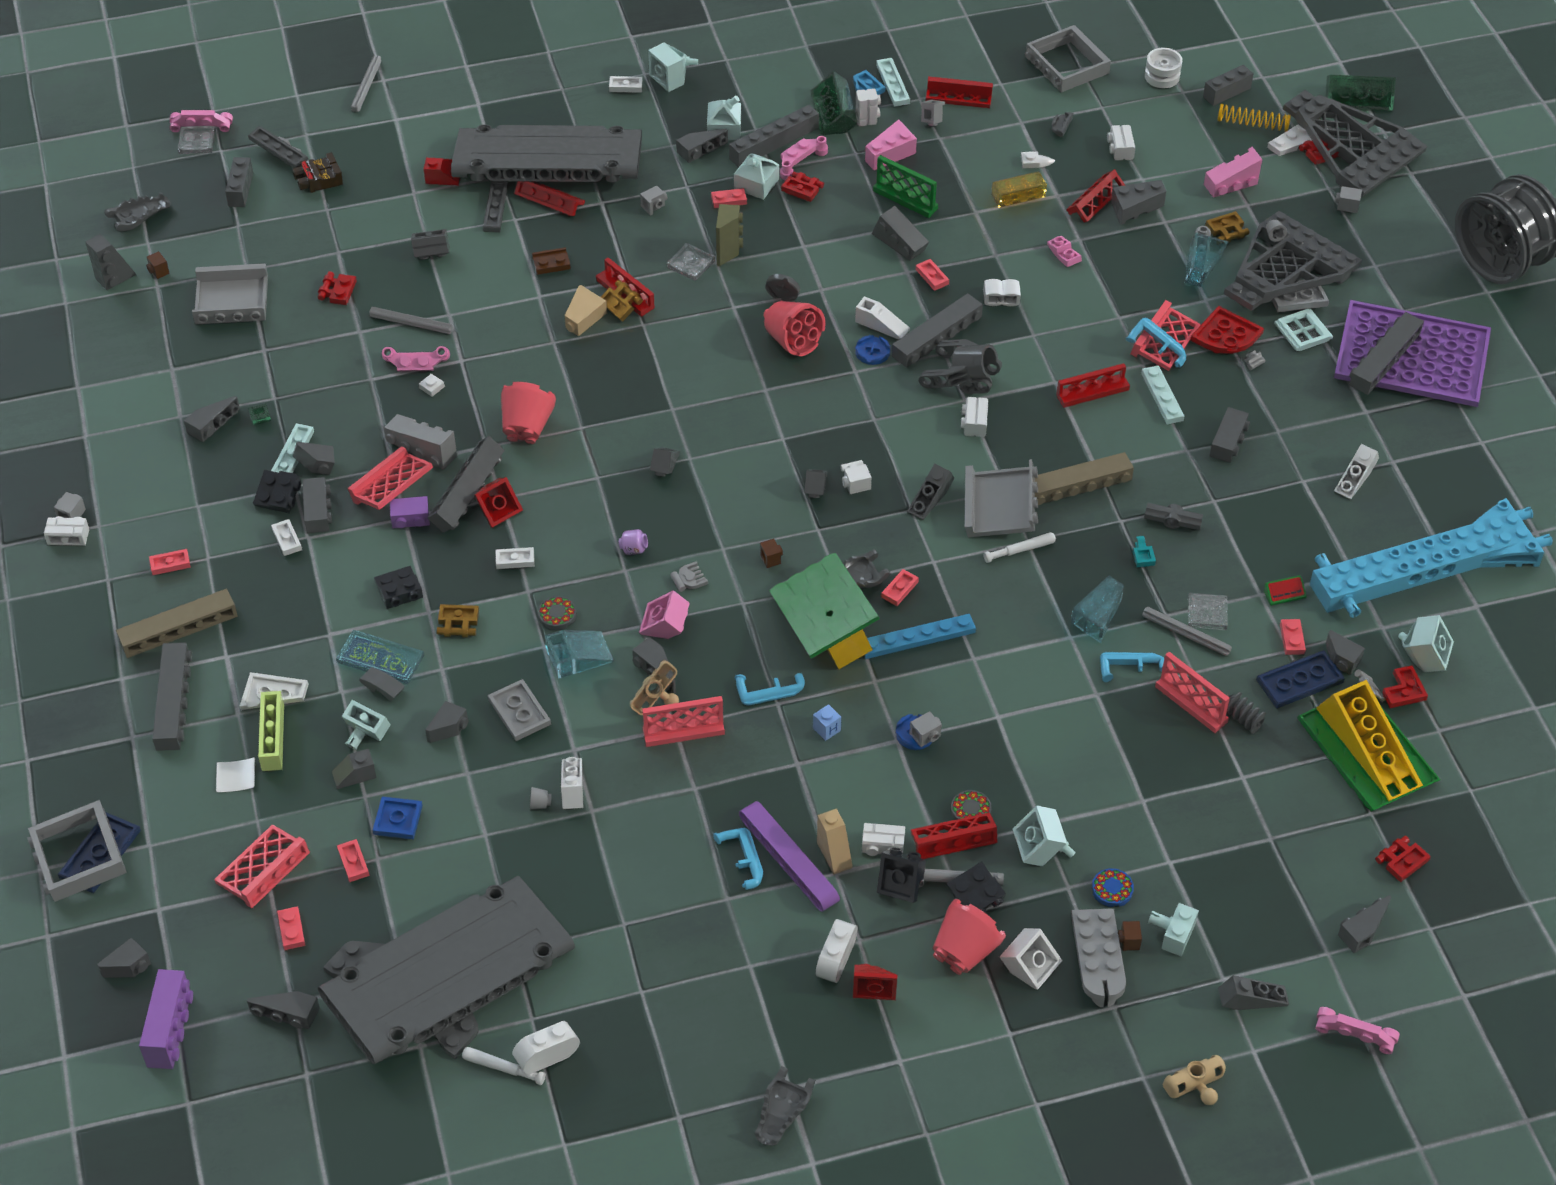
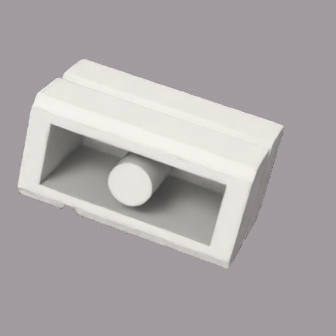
M876 89L856 91L855 117L858 126L877 124V118L880 117L878 105H881L880 95H877Z
M1111 126L1110 132L1107 133L1108 143L1111 142L1110 154H1113L1115 160H1133L1135 144L1131 126Z
M967 397L966 404H962V415H965V417L961 418V428H964L965 436H986L987 398Z
M57 516L47 519L44 536L47 545L86 546L89 526L86 518H64Z
M864 823L862 853L875 856L890 850L891 847L901 848L903 853L905 826Z

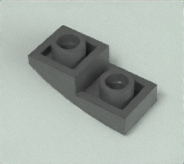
M373 667L359 679L373 693L378 690L390 701L405 687L389 674Z

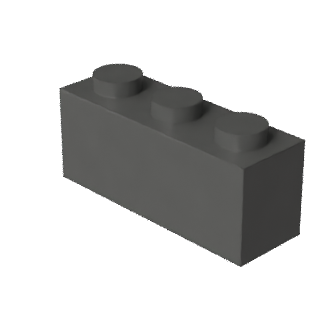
M1241 65L1205 82L1203 98L1212 106H1215L1251 89L1254 73L1246 66Z
M233 158L225 190L228 207L246 206L253 177L251 158Z
M1230 407L1227 408L1212 442L1210 457L1231 463L1233 456L1237 457L1240 448L1238 444L1243 443L1244 431L1247 432L1250 426V421H1248L1249 413Z
M325 477L302 479L306 532L329 531V523H332V514L328 512V509H332L331 498H328V495H331L330 484H326Z

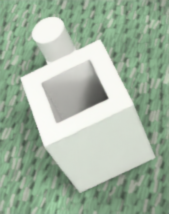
M862 460L840 465L841 471L844 472V477H842L843 486L848 489L850 494L871 490L872 477Z

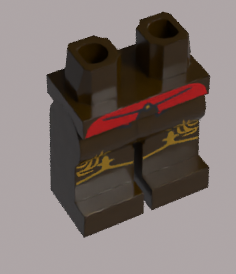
M332 152L326 153L325 158L318 160L300 161L301 167L293 168V176L295 180L297 179L300 190L309 189L310 193H313L315 190L343 185L342 172Z

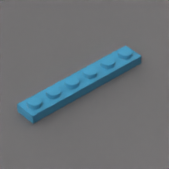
M970 614L869 637L867 639L872 651L865 654L864 657L869 659L976 633V627Z

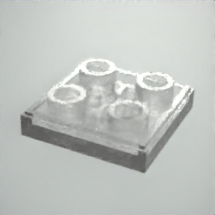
M1189 593L1188 626L1227 630V596Z

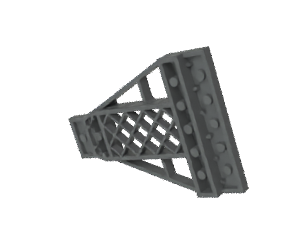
M1304 90L1283 106V110L1294 117L1297 123L1307 131L1337 178L1336 183L1341 187L1362 189L1361 197L1368 194L1416 159L1428 147L1401 126L1320 94L1314 97L1307 90ZM1326 118H1334V121L1326 120ZM1355 118H1358V119L1363 120V121L1368 122V123L1365 124V125H1363V124H1361L1359 121H1357ZM1375 125L1394 134L1382 140L1370 131L1369 128ZM1327 126L1335 127V129H1327ZM1338 127L1346 128V130H1339ZM1339 136H1347V139L1339 138ZM1351 137H1358L1359 140H1353ZM1321 140L1328 144V148L1330 149L1329 151L1326 149ZM1363 147H1371V150L1364 149ZM1339 152L1338 156L1350 165L1344 170H1340L1331 157L1334 153Z
M1278 211L1259 224L1235 282L1226 287L1223 294L1252 311L1259 305L1270 302L1276 296L1334 282L1340 285L1350 277L1353 270L1361 265L1362 259L1290 218L1285 213ZM1278 220L1287 228V235L1284 239L1278 242L1269 239L1266 225L1269 221ZM1258 236L1274 246L1268 248L1257 241ZM1253 249L1262 254L1252 262H1247ZM1313 270H1316L1317 272L1321 273V274L1324 275V276H1323V277H1316L1315 275L1311 274L1310 272H1312Z

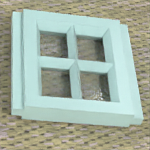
M1305 309L1279 318L1274 322L1296 351H1302L1333 339L1332 334L1311 309Z

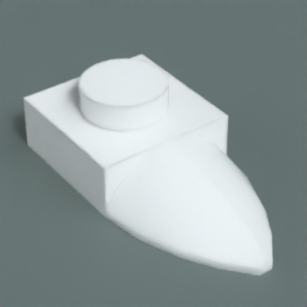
M1021 152L1023 168H1041L1055 162L1052 158L1038 155V152Z

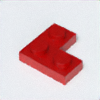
M1413 665L1394 669L1393 675L1398 685L1384 688L1382 692L1389 708L1426 701L1428 698V694Z

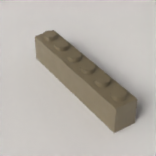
M1123 452L1039 474L1038 478H1035V482L1038 485V493H1035V497L1038 499V505L1103 487H1110L1122 482L1125 483L1132 480L1134 467L1126 453Z
M224 589L117 629L116 632L126 657L129 658L161 646L163 643L172 642L238 617L228 590Z

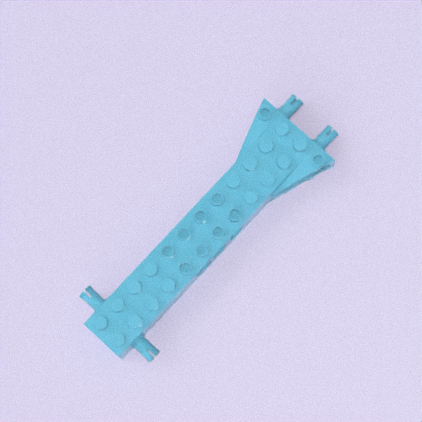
M1505 498L1470 525L1331 565L1325 553H1322V556L1319 554L1314 560L1320 568L1313 570L1310 586L1327 613L1345 608L1349 616L1354 618V615L1357 617L1361 613V609L1357 606L1358 603L1473 569L1505 567V564H1515V567H1522V564H1533V567H1539L1544 555L1542 547L1552 545L1553 540L1550 534L1536 538L1533 537L1522 521L1533 518L1531 507L1516 511L1507 498Z

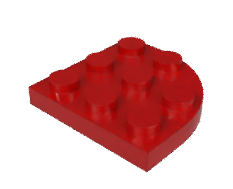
M1218 306L1191 335L1190 341L1214 353H1237L1251 347L1263 334L1264 328Z

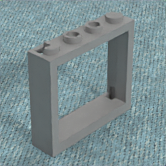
M1075 25L1027 43L1026 58L1061 93L1110 73L1111 60ZM1071 42L1093 66L1063 77L1041 54Z
M100 800L28 828L30 837H27L31 849L35 848L36 851L32 853L36 864L40 863L41 866L38 868V873L41 879L46 881L43 884L46 895L51 894L54 902L127 873ZM97 818L112 860L54 883L40 841Z

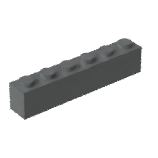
M807 105L730 143L729 159L737 167H740L751 153L762 157L818 129L819 113L810 105Z
M967 293L892 344V357L906 368L916 363L924 355H928L935 349L940 341L953 338L971 323L978 321L982 317L983 304Z
M1407 312L1401 317H1397L1393 327L1387 329L1385 336L1380 337L1376 346L1370 348L1366 358L1363 357L1358 367L1352 369L1349 375L1351 378L1349 386L1368 395L1421 334L1424 321Z
M490 436L478 442L427 517L443 533L450 529L454 530L458 526V519L465 515L468 511L467 506L476 499L474 494L484 487L485 479L492 475L494 472L493 467L502 460L501 455L505 450Z
M186 642L163 643L153 729V742L156 751L180 750L181 742L185 738L182 727L186 725L184 709L188 707L186 693H189V682L187 678L191 676L189 662H192V651L188 650Z

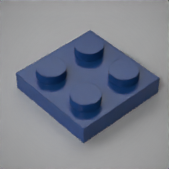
M382 796L372 830L373 835L414 840L423 806L422 801Z

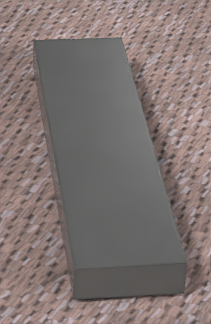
M258 126L248 135L249 140L292 168L301 167L300 161H308V156L261 126Z
M491 181L483 232L501 231L508 190L507 181Z

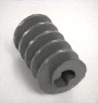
M1238 692L1236 695H1230L1227 714L1232 715L1233 719L1238 720L1239 724L1244 725L1252 734L1256 733L1263 725L1266 713L1263 711L1258 714L1259 707L1252 709L1253 702L1246 704L1247 697L1240 700L1241 692Z

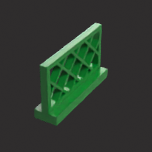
M880 155L877 158V181L873 186V191L930 218L938 209V203H935L937 182ZM883 163L888 166V170H886ZM897 170H899L903 176H900ZM889 172H892L896 179L893 180ZM911 177L915 178L917 183H914ZM903 179H906L910 186H907ZM924 183L930 185L931 190H928ZM917 186H920L924 192L921 193Z

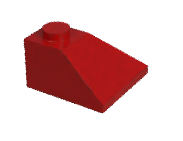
M426 157L423 168L425 184L459 186L460 177H452L451 174L452 159Z
M507 477L494 480L474 494L491 528L523 511Z
M869 964L855 965L853 998L896 1000L897 974Z

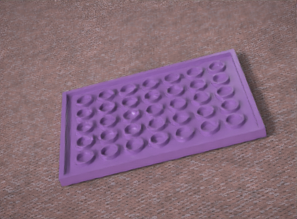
M1350 300L1334 378L1350 381L1349 375L1352 369L1358 367L1360 360L1363 357L1366 358L1370 348L1376 346L1378 339L1385 336L1389 327H1393L1397 317H1401L1407 312L1424 321L1421 334L1375 387L1478 407L1491 327Z

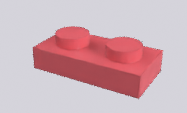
M744 188L711 192L713 208H719V204L747 205Z
M931 259L916 265V271L934 291L949 285L947 276Z
M187 549L149 556L152 575L191 568Z
M902 569L881 593V598L898 606L919 582V577Z
M1281 619L1280 628L1285 655L1305 654L1306 648L1300 619Z
M357 839L337 845L349 882L370 876Z
M298 906L277 911L284 950L305 946Z

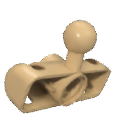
M666 660L661 661L660 666L649 677L644 679L643 685L637 691L634 699L630 701V707L638 714L643 715V708L641 706L645 701L649 703V707H652L659 697L664 700L665 705L679 703V698L676 694L665 692V689L676 677L677 669ZM671 670L674 674L669 679L666 675ZM651 684H657V688L655 690H648Z
M1212 1055L1210 1059L1192 1061L1187 1067L1176 1071L1173 1076H1166L1163 1087L1171 1098H1177L1198 1089L1201 1093L1202 1102L1206 1105H1214L1218 1100V1094L1214 1089L1207 1088L1206 1084L1223 1077L1226 1069L1225 1062L1218 1055ZM1219 1067L1221 1074L1215 1076V1069ZM1185 1084V1090L1179 1093L1178 1085Z

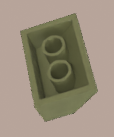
M719 204L716 224L717 266H721L738 256L740 248H743V238H740V236H743V225H740V223H743V213L740 212V205Z

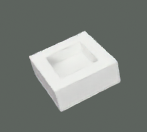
M430 374L419 383V389L431 397L445 387L444 382L433 374Z

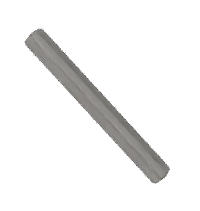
M374 55L351 104L353 112H359L380 66V56Z
M371 307L369 311L371 317L446 334H451L453 330V325L445 322L377 307Z
M1146 607L1143 611V617L1222 655L1228 656L1231 652L1232 647L1161 612L1150 607Z

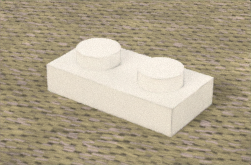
M610 76L609 92H642V77Z
M289 519L271 525L284 556L302 550Z
M534 547L496 550V569L535 567Z

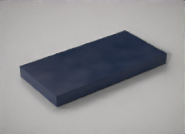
M1324 650L1258 675L1256 681L1276 709L1344 683L1345 680Z
M106 812L120 855L122 856L141 829L135 824ZM99 822L96 823L58 873L60 879H66L112 860ZM100 884L86 890L94 893Z

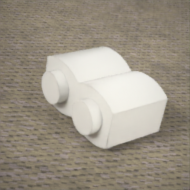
M988 279L984 281L985 305L1017 306L1020 304L1021 294L1018 280L1007 279L1001 281L998 279Z

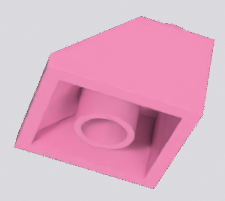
M674 590L647 603L639 633L664 639H670L681 634L690 603Z

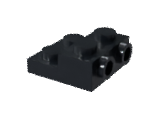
M264 470L253 501L254 506L290 514L291 508L294 507L296 502V493L301 488V479L294 473L279 471L278 473Z
M411 566L374 577L386 609L423 598L422 587L416 574L414 575Z
M891 847L890 850L882 852L877 893L912 903L916 902L919 883L921 880H924L926 859L920 858L921 854L915 852L904 854L902 849L897 847Z
M982 861L947 883L954 897L961 901L960 904L968 906L972 904L984 913H987V908L991 906L995 908L1004 902L1003 898L1006 895L996 878L992 877Z

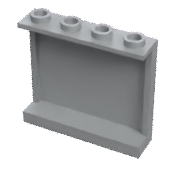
M266 263L196 267L195 310H192L195 324L266 320L268 288Z
M1032 459L1029 460V467L975 472L973 465L965 466V530L968 538L1035 531V524L1038 523V514L1035 512V508H1038V499L1035 497V493H1038V485L1035 482V478H1038L1037 466H1033Z

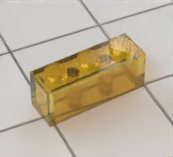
M1040 171L992 182L991 195L1000 208L1046 197L1047 183Z

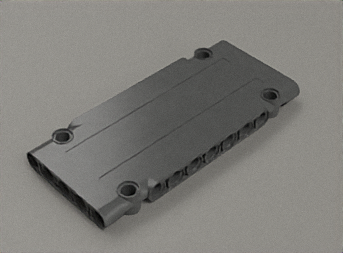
M480 125L477 128H459L452 159L451 174L452 177H468V174H470L471 179L474 181L484 180L486 176L491 181L598 182L602 177H605V180L608 182H617L620 180V175H622V179H638L642 129H624L621 126H612L606 129L604 126L499 125L496 128H491L489 125Z
M516 876L500 886H489L486 893L482 896L475 894L368 953L357 961L356 966L344 967L339 976L319 986L318 992L368 1060L375 1065L392 1055V1053H404L410 1042L414 1041L416 1044L424 1042L532 979L539 972V969L545 970L551 967L553 959L559 958L573 950L575 944L568 932L522 878Z

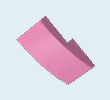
M1063 236L1047 241V245L1053 254L1066 267L1082 261L1081 255L1071 248V242Z

